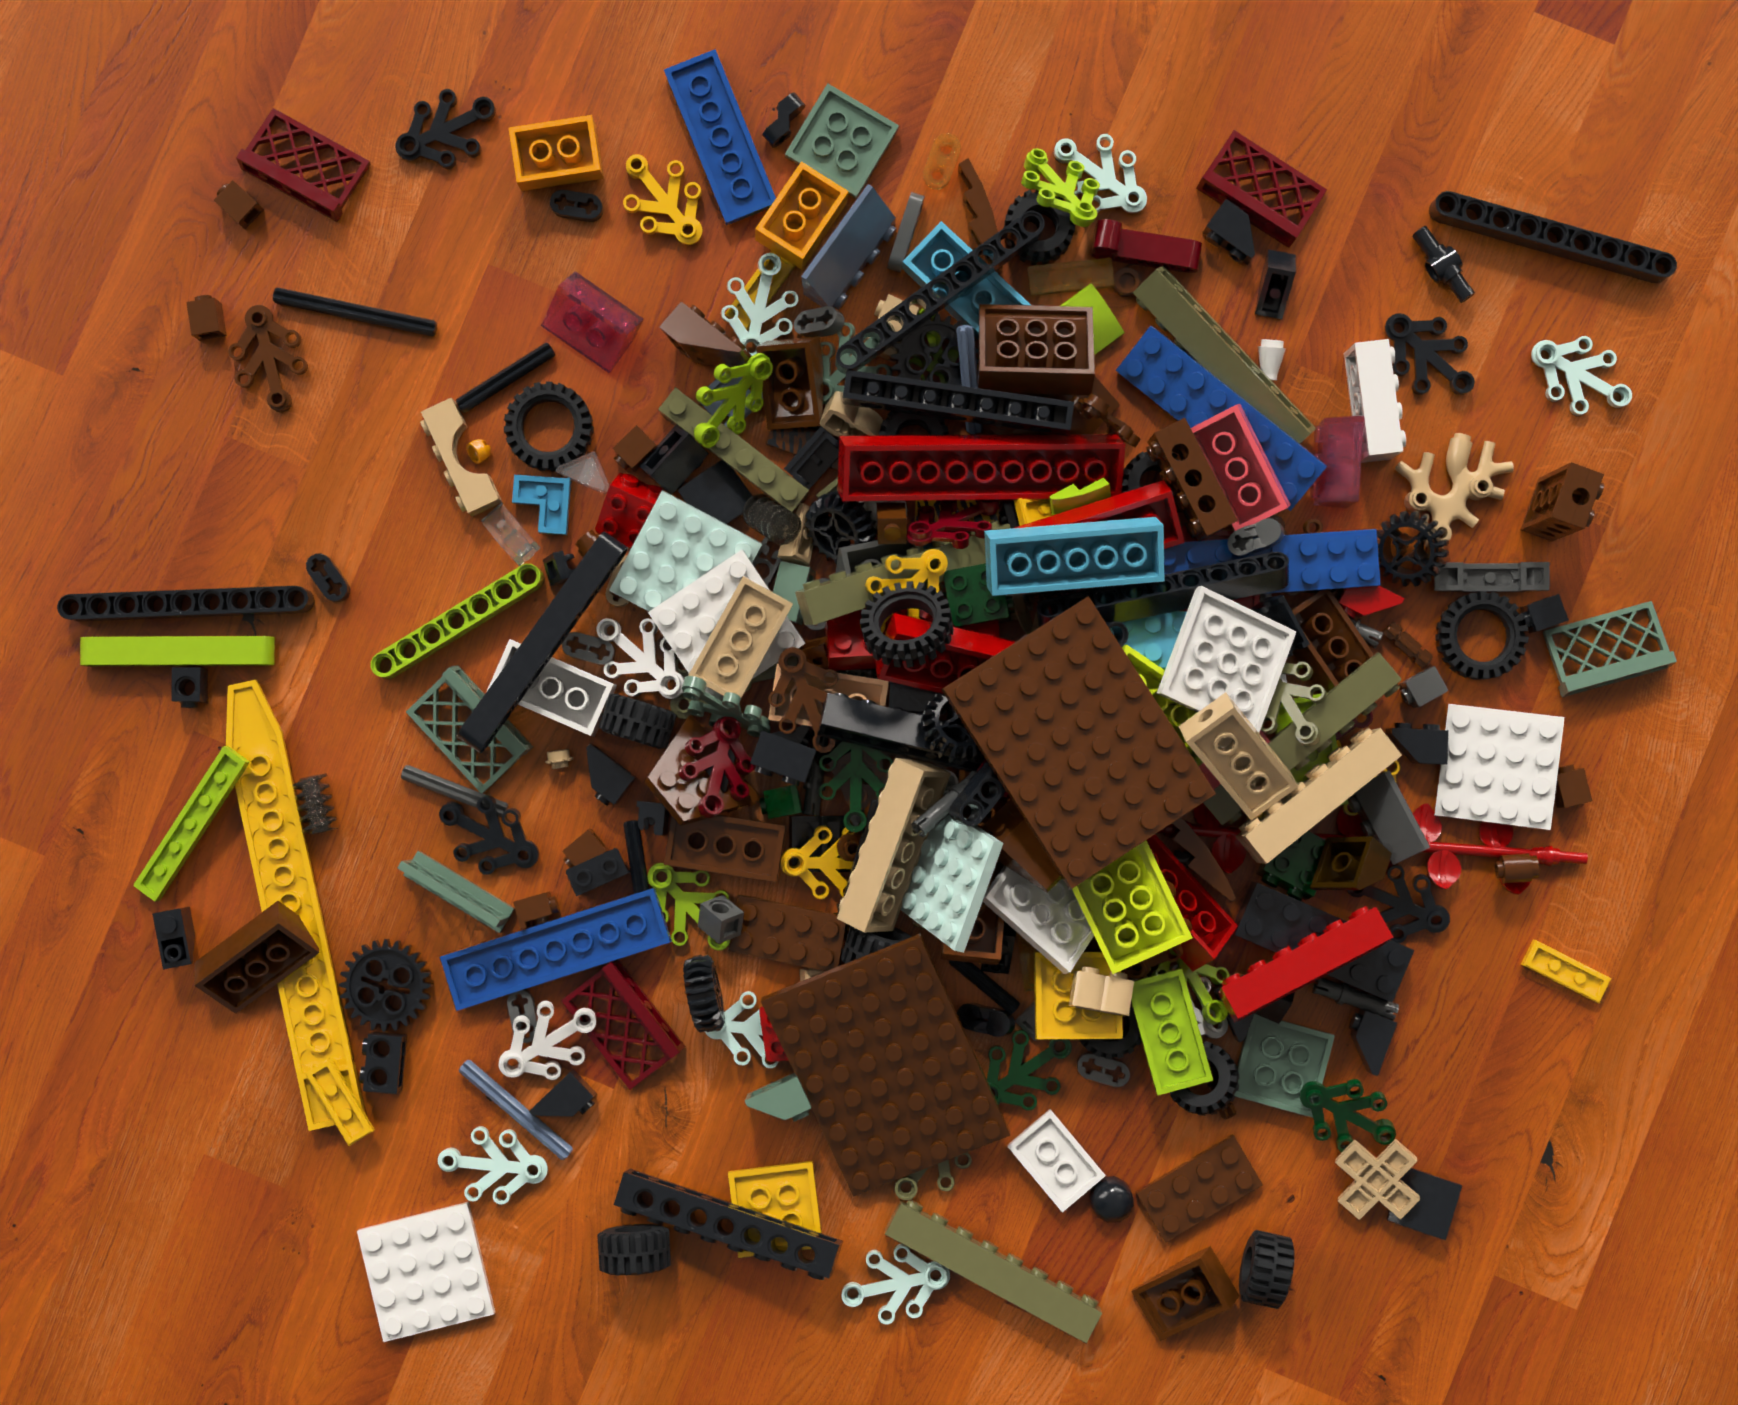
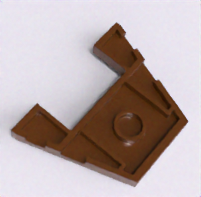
M692 715L688 716L644 781L680 826L707 818L699 812L698 803L707 793L710 776L705 770L698 773L697 777L690 782L683 781L679 776V769L684 764L697 761L693 756L686 753V742L693 737L699 738L707 734ZM685 768L686 773L692 776L691 770ZM746 779L743 782L748 785L750 792L741 801L734 800L730 795V790L726 793H723L721 789L719 791V795L724 802L722 812L727 811V813L743 806H753L760 801L761 797ZM737 787V792L743 795L742 790ZM706 803L707 808L712 811L711 806Z

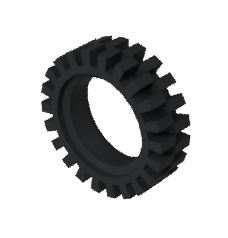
M546 381V384L534 383V387L529 388L527 386L523 389L524 392L519 395L517 393L514 396L515 401L509 403L507 407L509 410L508 414H505L504 417L506 422L504 433L507 436V443L514 454L528 466L538 468L541 471H558L559 468L566 469L569 467V464L577 463L579 461L578 458L587 452L586 448L588 444H591V433H593L594 429L592 426V415L583 399L571 388H567L560 383L557 385ZM543 402H557L564 405L570 410L574 419V432L570 441L557 451L543 452L534 449L529 445L524 435L523 425L525 417L534 406Z
M907 581L906 588L903 589L900 582L894 584V591H891L888 586L882 588L884 596L876 592L872 595L874 602L868 600L865 603L866 609H862L861 612L862 619H860V625L868 652L870 654L873 653V657L877 661L882 658L883 664L888 666L893 659L894 667L901 668L902 661H906L907 668L914 667L913 660L918 659L919 664L923 665L926 664L925 656L928 655L931 660L937 658L936 650L943 653L946 650L945 643L950 644L952 640L951 635H953L954 631L949 602L947 599H944V594L941 591L937 593L936 588L931 585L926 590L925 583L919 582L917 588H914L913 581ZM921 609L929 613L933 618L932 625L928 631L914 639L893 640L881 632V626L885 619L900 610Z
M1480 591L1458 598L1447 606L1448 609L1442 612L1440 616L1442 619L1436 626V629H1439V631L1435 635V641L1439 640L1438 653L1442 652L1444 657L1441 659L1444 663L1450 664L1449 668L1453 672L1457 671L1463 677L1484 680L1508 673L1514 665L1521 661L1519 658L1526 651L1524 644L1528 643L1529 637H1525L1528 625L1523 624L1522 620L1525 619L1523 613L1519 614L1517 612L1519 607L1515 603L1510 604L1508 602L1509 598L1505 596L1500 597L1495 592L1486 593V591ZM1474 610H1486L1495 614L1502 621L1506 629L1507 638L1502 652L1488 662H1479L1469 658L1460 649L1457 641V630L1461 620Z

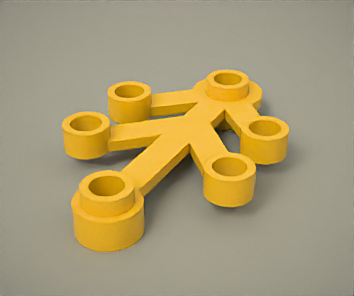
M638 154L630 156L626 161L628 174L634 179H640L657 201L640 200L636 195L630 194L623 200L625 210L629 213L640 211L669 215L674 223L656 222L655 218L651 216L644 217L640 223L642 231L647 235L654 233L675 235L677 240L684 245L697 243L702 236V226L696 220L698 199L702 194L699 184L690 182L684 188L685 195L688 198L684 216L677 208L680 181L685 172L683 164L677 160L671 161L668 164L667 171L670 177L668 193L666 194L650 174L646 158ZM640 161L642 163L641 168L633 169V162ZM679 166L681 171L678 174H673L671 168ZM692 187L698 189V193L694 196L688 194V190ZM635 200L637 205L634 208L627 207L628 201ZM648 221L654 223V227L651 230L644 228L645 223ZM686 226L693 228V232L689 235L683 233V229Z
M937 549L925 551L920 558H900L892 555L885 562V567L889 572L898 574L903 569H917L918 571L911 578L881 579L876 576L869 577L865 583L866 590L872 594L876 592L880 594L883 592L882 588L888 586L891 591H894L895 583L900 582L903 589L906 588L907 581H913L914 588H917L919 582L923 583L927 579V589L931 585L936 588L938 593L939 576L944 574L947 569V557L942 551ZM897 559L899 566L897 569L892 570L891 562ZM933 559H937L938 566L932 569L930 562ZM877 580L879 587L873 591L871 583ZM907 609V616L920 619L919 609ZM891 614L890 616H888V617L885 619V621L883 622V624H882V626H881V632H882V633H883L884 630H885V622H886L893 614Z
M824 825L818 826L814 830V836L800 849L791 848L786 850L781 856L780 867L788 876H800L811 888L812 894L817 899L826 898L829 894V887L825 882L818 881L808 869H821L839 889V893L843 897V889L848 881L836 869H851L853 861H845L838 857L837 843L839 839L820 857H809L821 844H826L832 839L831 830ZM846 827L842 830V836L849 832ZM822 830L828 832L825 839H819L818 837L819 832ZM793 857L798 858L796 866L789 865V861ZM818 886L825 887L822 894H816L815 890Z

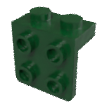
M986 563L948 570L944 573L947 599L955 627L999 620L1000 623L1012 621L1011 613H1015L1013 596L991 595L987 588Z
M1307 831L1267 864L1261 863L1256 874L1262 877L1261 881L1274 888L1280 886L1287 890L1286 894L1299 901L1314 897L1317 891L1310 887L1326 840Z

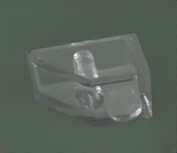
M500 503L481 520L498 544L519 566L531 559L541 548L503 503Z

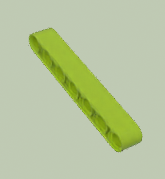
M533 564L519 566L377 653L371 660L370 667L372 672L385 679L398 676L538 590L544 583L543 572ZM529 570H534L537 575L535 582L530 585L525 584L523 581L524 574ZM504 585H510L513 590L512 595L508 599H501L499 591ZM486 599L488 602L487 611L483 614H478L475 609L477 602ZM457 614H462L464 617L463 626L454 629L452 626L453 617ZM432 629H438L440 639L436 643L431 644L428 641V633ZM413 643L416 647V653L412 658H406L404 648L406 645ZM385 658H389L392 662L391 670L387 673H383L380 669V663Z
M271 636L80 637V666L275 665V637Z

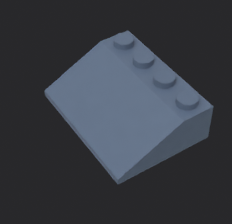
M868 184L801 276L804 295L821 307L832 306L839 310L848 298L845 293L851 285L854 287L858 285L864 276L863 268L867 263L870 265L874 263L880 254L878 248L884 240L888 242L897 230L894 227L896 217L871 185Z

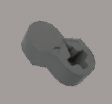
M1263 519L1233 532L1228 538V548L1239 557H1248L1280 543L1284 537V528L1274 519Z

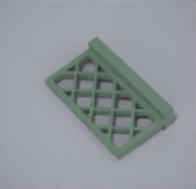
M1652 601L1543 632L1560 682L1558 688L1562 698L1667 669L1677 662L1674 651L1670 652ZM1647 611L1650 622L1646 628L1632 621L1636 612ZM1630 614L1628 619L1623 617L1625 615ZM1615 618L1625 623L1620 635L1605 629L1610 619ZM1603 622L1602 626H1599L1596 623ZM1589 626L1598 631L1593 643L1578 636L1582 627ZM1629 626L1643 633L1638 645L1623 638ZM1577 629L1575 634L1571 633L1570 631ZM1561 633L1571 638L1566 651L1555 646L1553 635ZM1602 633L1616 640L1611 652L1596 645ZM1647 635L1657 640L1660 651L1650 652L1641 647ZM1575 641L1590 648L1584 660L1569 653ZM1620 643L1634 649L1630 659L1624 660L1614 655ZM1593 650L1608 657L1604 666L1597 668L1587 662ZM1638 652L1643 654L1642 656L1636 657ZM1566 658L1581 665L1576 674L1565 675L1562 665ZM1611 660L1617 662V663L1609 664ZM1584 667L1589 669L1588 671L1582 672Z
M458 665L451 666L406 713L477 790L483 794L523 755H526L533 748V745L507 719L489 744L491 747L490 762H476L477 751L472 747L471 762L461 761L457 756V745H469L465 742L457 741L458 725L462 726L465 723L458 722V706H468L473 712L485 694ZM445 683L453 690V702L439 701V689ZM433 696V701H427ZM423 704L433 705V721L423 720L416 711ZM439 705H453L452 721H439ZM438 725H452V741H443L438 736ZM496 747H505L513 757L506 763H496ZM476 766H490V779L485 784L476 777Z
M417 851L412 860L401 861L397 867L404 872L403 875L498 933L502 932L515 910L511 905L421 851Z

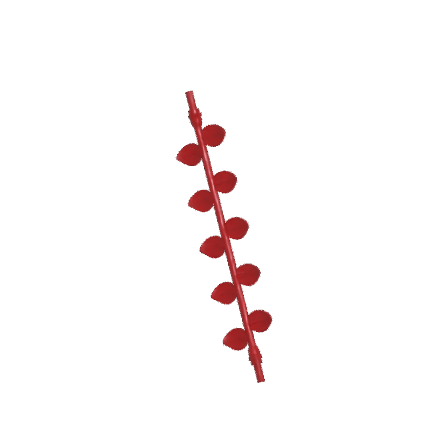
M1202 803L1193 809L1194 819L1200 825L1191 824L1188 821L1185 822L1197 836L1218 837L1213 843L1212 855L1223 872L1231 874L1244 862L1246 857L1244 846L1236 838V835L1241 831L1237 827L1219 826L1221 823L1206 805ZM1428 803L1419 806L1413 812L1430 848L1422 852L1433 853L1427 862L1428 876L1441 889L1447 890L1460 877L1461 865L1456 855L1500 858L1501 855L1529 853L1530 856H1537L1539 864L1546 866L1558 865L1559 862L1587 864V853L1560 851L1559 848H1553V846H1541L1532 849L1505 847L1510 843L1514 834L1512 825L1481 822L1479 837L1486 846L1433 842L1439 837L1442 830L1439 817L1435 815L1434 810ZM1348 804V805H1347L1348 811L1351 812V813H1353V811L1351 810V808H1350V806H1349V804ZM1342 808L1336 817V826L1342 835L1313 833L1325 840L1327 837H1361L1365 835L1360 826L1362 820L1359 814L1355 816L1346 815ZM1170 824L1158 833H1164V836L1171 837L1177 828ZM1531 882L1502 883V885L1509 892L1519 895Z

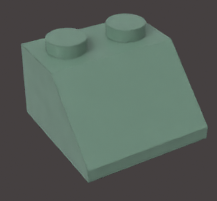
M795 1073L748 1093L745 1099L748 1107L783 1120L792 1118L793 1122L809 1115L808 1111L812 1108Z

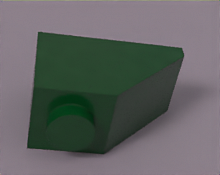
M790 785L763 791L764 797L760 799L762 814H768L769 819L803 812L798 786Z

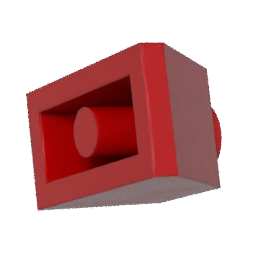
M1381 586L1343 588L1337 601L1348 617L1354 619L1355 616L1358 618L1402 604L1405 598Z

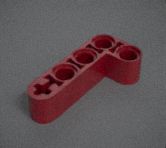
M1100 219L1095 225L1090 255L1102 260L1153 268L1164 266L1167 270L1196 273L1199 268L1202 243L1192 239L1122 229V223L1119 221Z

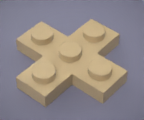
M1354 1139L1335 1159V1163L1354 1179L1338 1197V1202L1360 1220L1380 1201L1401 1220L1420 1201V1196L1401 1180L1417 1162V1157L1395 1139L1376 1158Z

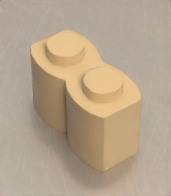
M836 391L825 406L820 425L827 432L838 437L878 436L883 419L870 408L843 404V392Z
M1082 967V971L1074 972L1069 1006L1129 1016L1134 981L1127 980V974L1117 972L1112 974L1110 972V976L1099 975V969Z

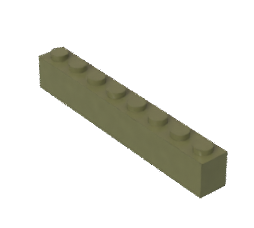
M1164 266L1157 268L1133 292L1137 297L1136 301L1140 307L1146 311L1149 310L1156 317L1157 325L1164 331L1168 330L1175 337L1174 342L1183 351H1188L1194 357V360L1299 444L1316 429Z
M998 520L990 522L992 530L1011 529L1010 524H999ZM965 531L969 534V546L965 549L954 548L952 542L932 541V547L923 549V546L909 548L906 550L907 555L900 558H920L925 551L937 549L942 551L947 557L948 566L946 571L986 563L985 539L976 537L975 532ZM888 555L880 558L882 562L880 564L872 566L871 562L855 566L856 572L846 575L845 571H840L829 575L830 580L820 583L819 579L802 584L804 589L795 592L804 624L816 625L866 608L865 603L868 600L874 602L872 597L874 594L868 592L865 587L866 580L869 577L876 576L881 579L911 578L918 570L903 569L898 574L891 573L885 567L887 558L892 556ZM896 559L891 562L892 570L897 569L899 561ZM933 559L930 562L932 569L938 566L937 559ZM944 574L939 576V583L944 582ZM926 579L923 583H925V586L927 587V579ZM875 580L871 583V589L873 591L878 589L879 582Z
M1377 652L1327 693V698L1324 702L1320 704L1314 703L1302 713L1307 722L1314 723L1320 730L1321 738L1316 745L1306 747L1297 740L1295 736L1297 727L1293 721L1272 737L1268 745L1289 771L1292 768L1298 771L1310 761L1307 756L1317 749L1320 753L1332 743L1330 738L1338 731L1344 734L1354 726L1353 719L1360 713L1366 716L1378 706L1375 703L1376 700L1383 695L1388 698L1400 688L1397 683L1402 680L1401 677L1384 657ZM1311 729L1303 730L1302 736L1310 735ZM1220 784L1214 789L1216 794L1203 803L1221 825L1227 821L1231 825L1243 815L1242 809Z
M911 1199L907 1202L899 1201L885 1228V1235L1085 1343L1088 1342L1102 1315L1101 1308L1097 1306L1099 1302L1087 1294H1083L1080 1297L1072 1292L1074 1288L1067 1283L1059 1280L1056 1284L1047 1279L1049 1275L1037 1267H1033L1031 1270L1023 1266L1024 1261L1011 1253L1005 1256L997 1252L998 1247L987 1240H983L981 1243L973 1239L974 1234L961 1226L955 1229L947 1225L948 1220L937 1213H933L931 1216L923 1212V1206Z

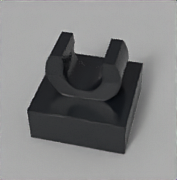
M559 551L543 559L550 586L558 585L568 580L575 570L569 569L567 565L568 561L575 558L573 554L564 556V552Z

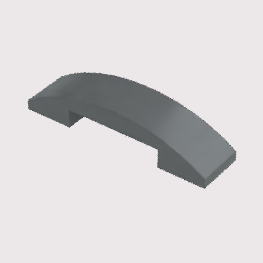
M1446 562L1445 567L1438 568L1440 574L1434 577V591H1549L1550 562Z

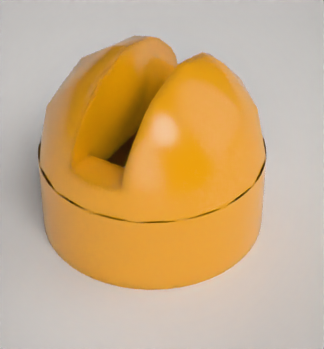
M477 439L466 445L469 457L476 464L483 462L490 456L491 447L486 445L487 442L485 440Z

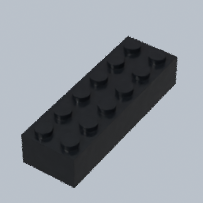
M1252 881L1236 917L1235 923L1238 927L1233 935L1276 953L1290 946L1291 950L1298 948L1297 943L1312 933H1316L1317 937L1324 934L1322 930L1326 929V926L1341 918ZM1390 940L1387 944L1333 971L1328 976L1393 1003L1414 950Z

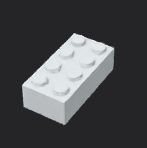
M1389 339L1354 343L1344 353L1357 461L1358 463L1390 460L1403 452V447H1406V435L1404 430L1400 429L1399 422L1403 415L1402 405L1400 402H1397L1396 391L1399 390V380L1397 374L1393 375L1392 364L1395 363V350L1393 346L1390 347Z
M509 639L488 689L519 648L520 643ZM552 657L518 705L595 737L610 694H614L617 685Z

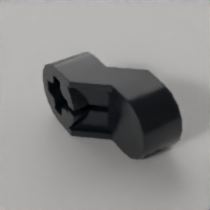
M795 92L789 94L778 103L776 107L778 119L770 124L762 133V136L772 148L779 146L790 137V121L797 117L806 106Z
M966 1003L960 1006L957 1011L963 1028L974 1032L1002 1037L1011 1034L1015 1028V1019L1012 1014L999 1008L984 1006L978 1003Z

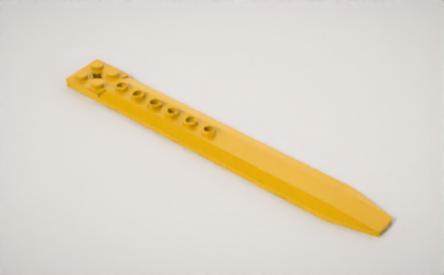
M251 680L228 686L226 746H229L250 761L236 783L235 789L261 910L263 912L275 902L280 901L299 915L319 947L320 953L277 984L308 1130L311 1131L336 1125L305 1074L330 1057H332L364 1112L365 1108L351 1052L283 731L258 681Z

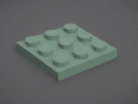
M827 83L787 149L785 157L798 165L802 161L849 191L848 195L857 199L899 130V125Z
M1254 1014L1246 1038L1243 1041L1236 1067L1240 1079H1238L1239 1089L1235 1092L1234 1096L1313 1118L1311 1109L1303 1106L1299 1094L1307 1082L1316 1081L1321 1084L1323 1083L1335 1035L1282 1020L1278 1024Z

